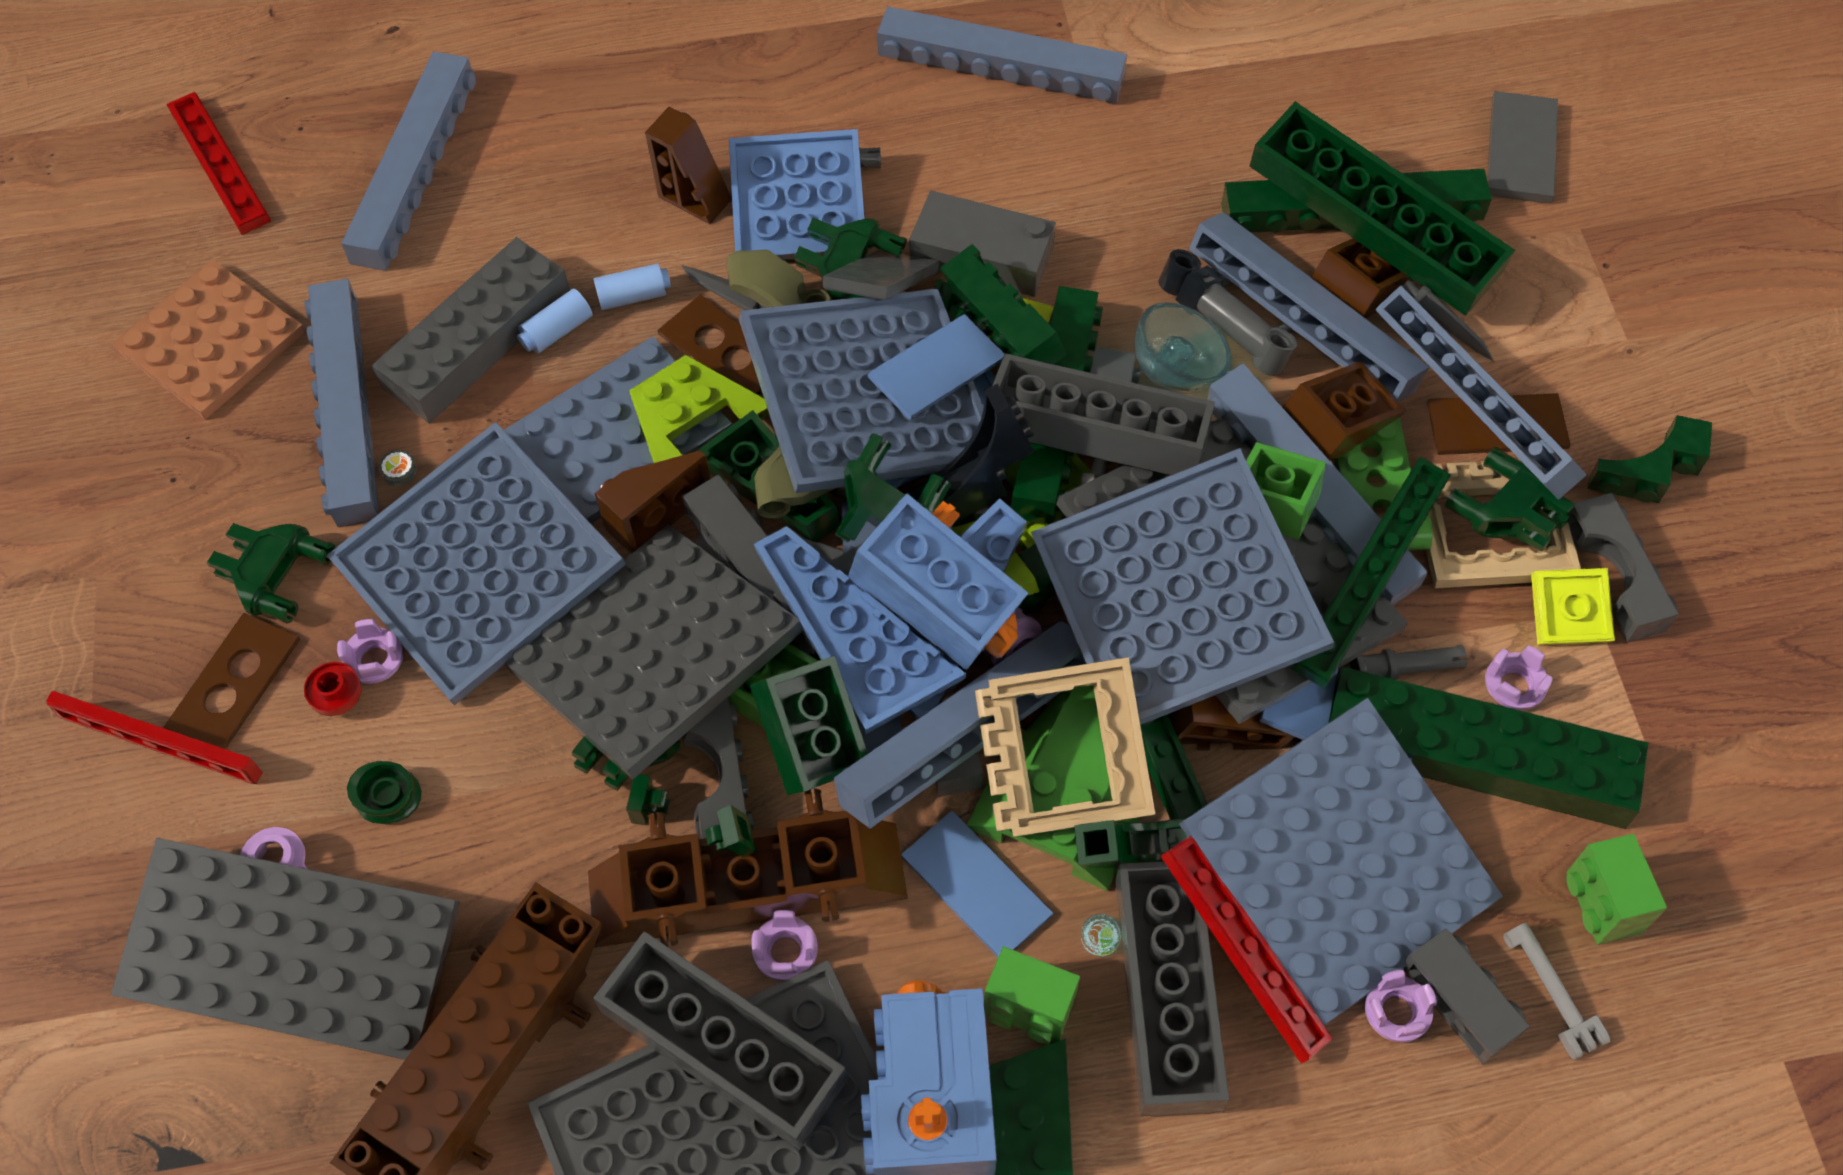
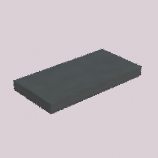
M1494 91L1491 103L1487 181L1491 196L1552 203L1555 188L1558 99Z
M878 250L824 275L823 288L887 300L938 272L939 260L904 254L897 258L890 253Z

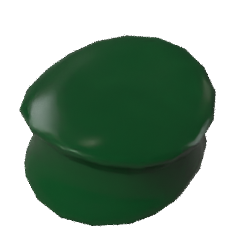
M374 761L359 767L350 777L347 784V795L351 804L358 810L364 820L372 823L389 824L408 818L417 809L421 801L422 790L418 780L401 764L391 761Z

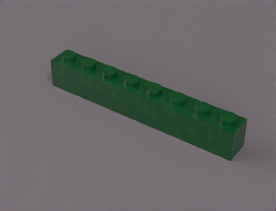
M1485 169L1402 173L1473 222L1485 219L1492 200ZM1270 180L1225 182L1221 201L1222 212L1249 232L1309 231L1338 228Z
M1063 286L1058 287L1050 326L1057 332L1067 355L1054 365L1091 373L1093 357L1088 356V352H1095L1098 331H1093V327H1100L1103 307L1097 306L1099 292ZM1030 442L1035 452L1020 460L1012 495L1011 509L1026 521L1052 524L1054 523L1056 511L1062 512L1056 504L1059 496L1066 493L1065 490L1060 489L1062 483H1069L1072 463L1066 462L1067 455L1074 456V452Z

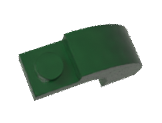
M1186 818L1147 823H1120L1115 820L1074 825L1079 866L1088 868H1118L1119 864L1164 862L1161 855L1187 838L1179 825Z

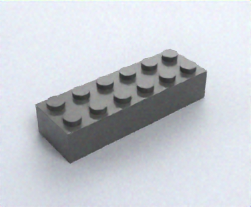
M516 237L371 365L382 389L430 424L519 342L517 335L520 334L519 325L570 291L565 271Z
M1009 354L1004 355L993 385L998 383L1004 396L1012 393L1022 412L1016 418L1019 419L1024 416L1034 436L1028 439L1029 442L1168 475H1174L1200 464L1215 401Z
M1165 862L1119 864L1116 876V889L1140 1117L1223 1112L1229 1102L1207 924Z
M646 932L641 934L593 997L601 1013L798 1150L804 1145L848 1080L846 1068Z

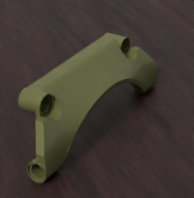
M768 249L739 250L733 252L727 258L730 290L755 300L765 308L831 301L829 294L824 290H805L803 274ZM780 446L760 466L754 478L758 513L767 519L781 518L790 512L791 506L805 504L829 491L838 498H847L845 486L795 493Z

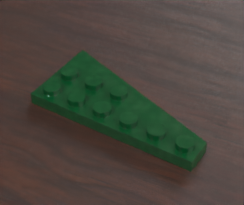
M1066 1039L990 1065L989 1074L996 1148L995 1175H1073Z

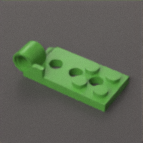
M1400 417L1346 454L1334 459L1336 469L1372 510L1379 506L1388 509L1411 471ZM1364 447H1371L1375 449L1379 455L1376 457H1368L1364 453H1362L1361 449ZM1378 477L1383 480L1385 485L1374 487L1368 483L1367 478ZM1427 515L1410 544L1409 551L1429 550L1431 548L1433 532L1429 515Z

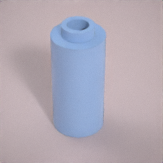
M659 263L593 278L602 311L667 296L665 289L671 288L667 268L660 269Z
M571 289L519 325L520 334L517 335V338L526 351L530 352L533 350L539 354L593 316L592 310L585 298L576 289Z

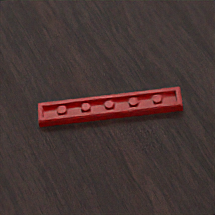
M196 92L167 103L166 105L241 235L271 222L262 203Z
M53 690L45 701L60 719L250 784H257L263 773L250 757Z
M1190 835L1161 855V858L1299 1062L1304 1063L1310 1060L1330 1043L1333 1038L1247 912L1221 880L1194 838Z

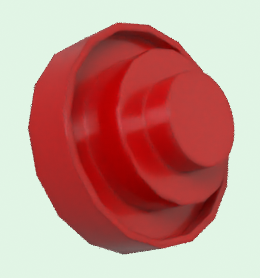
M335 661L324 663L315 668L308 675L304 684V697L311 708L320 715L330 717L342 715L352 709L359 701L362 692L361 681L354 669L345 663Z

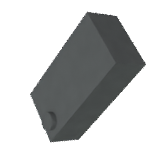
M930 190L909 239L910 256L939 260L938 272L942 273L940 268L973 244L980 251L984 264L990 262L998 270V275L1006 285L1010 283L1018 293L1035 297L1054 248L1056 222Z

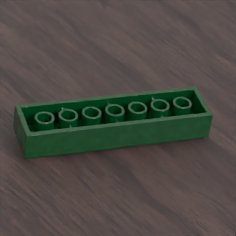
M1296 101L1255 144L1249 167L1422 286L1426 285L1433 294L1465 316L1504 272L1515 252V249Z
M1343 666L1335 683L1329 723L1368 698L1406 755L1412 758L1413 765L1423 778L1626 829L1640 812L1648 742Z

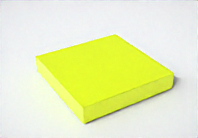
M1608 568L1545 570L1531 573L1537 645L1606 643L1615 641Z

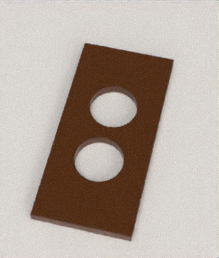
M701 294L657 330L662 338L682 354L691 357L757 395L762 392L752 359L748 366L740 370H731L722 363L724 355L731 350L742 349L748 353L749 350L741 325ZM716 328L723 332L725 337L719 346L707 349L700 347L696 343V336L704 329Z
M243 613L166 722L164 728L226 749L300 641L299 636ZM253 652L259 655L260 666L253 675L247 678H236L230 674V664L239 654ZM226 686L236 691V701L229 710L223 713L207 711L205 702L213 690Z

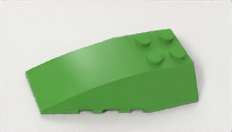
M1093 685L1075 687L1074 690L1060 692L1022 734L1034 813L1051 811L1053 807L1092 801L1093 804L1112 801ZM988 781L967 823L971 830L999 843H1002L1005 835L1073 865L1072 876L1108 891L1118 868H1088L1079 866L1075 828L1013 837L1012 829L997 831L992 804L1007 801V795L991 796ZM1139 818L1120 820L1117 822L1139 823Z

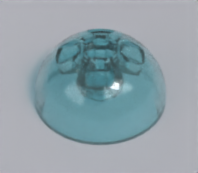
M1167 302L1152 305L1141 316L1134 337L1136 358L1144 374L1160 388L1180 394L1197 393L1208 389L1211 384L1225 376L1231 366L1229 345L1221 331L1201 313L1181 304Z

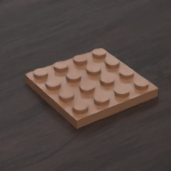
M212 259L112 343V346L116 352L206 420L306 332L302 324Z

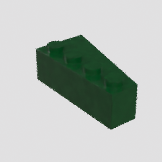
M973 244L940 268L958 301L957 305L971 314L973 323L986 336H989L990 340L1003 353L1053 365L1067 355L1057 332L1030 304L1026 305L1018 291L1010 283L1006 285L998 275V270L990 262L984 264L980 251Z
M752 410L697 451L701 450L705 454L710 474L714 477L719 475L726 485L731 483L739 494L757 505L754 483L756 472L780 445L774 433ZM826 493L805 504L791 506L790 512L787 515L777 518V520L812 542H819L842 523L836 505Z

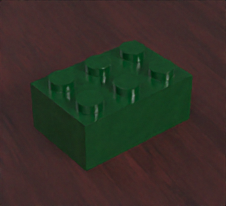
M835 656L750 684L787 795L805 792L834 781L835 776L868 754Z

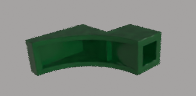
M1676 415L1665 434L1664 443L1654 451L1628 460L1598 459L1589 476L1587 489L1600 491L1603 494L1613 493V495L1635 498L1641 502L1659 503L1671 484L1672 471L1684 475L1692 474L1698 476L1710 457L1712 422Z

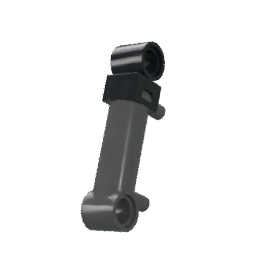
M1182 249L1173 250L1159 277V286L1168 294L1177 296L1176 301L1191 314L1200 311L1253 356L1252 362L1259 371L1271 376L1283 373L1297 347V341L1291 334L1292 328L1285 323L1272 328L1224 288L1230 285L1231 281L1223 275H1219L1208 265L1200 268V259L1193 253Z

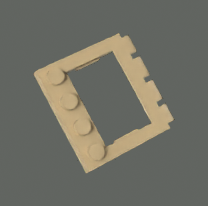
M1484 461L1480 463V470H1478L1476 462L1447 463L1445 470L1451 474V477L1438 498L1449 497L1455 488H1459L1469 496L1494 495L1504 487L1509 479L1490 468L1484 467ZM1434 464L1443 469L1441 464ZM1435 502L1428 514L1432 523L1433 537L1431 548L1425 551L1434 588L1532 583L1531 573L1534 571L1581 569L1568 522L1561 530L1555 528L1549 535L1551 540L1547 550L1532 551L1527 547L1513 548L1508 553H1496L1493 550H1477L1475 555H1459L1457 552L1448 551L1445 539L1447 536L1441 507L1437 505V502Z
M1129 657L988 680L990 688L975 690L979 718L994 716L995 723L980 725L985 757L997 755L1001 757V762L986 764L991 796L1007 795V801L992 804L997 831L1012 829L1013 837L1075 828L1074 825L1109 820L1120 821L1155 815ZM1093 685L1112 801L1093 804L1092 801L1053 807L1051 811L1034 813L1016 697L1032 694L1039 696L1074 690L1075 687Z

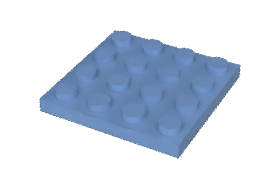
M858 129L729 138L735 251L768 249L782 260L794 259L799 246L824 256L828 246L809 237L810 232L807 229L812 218L836 227L864 219Z

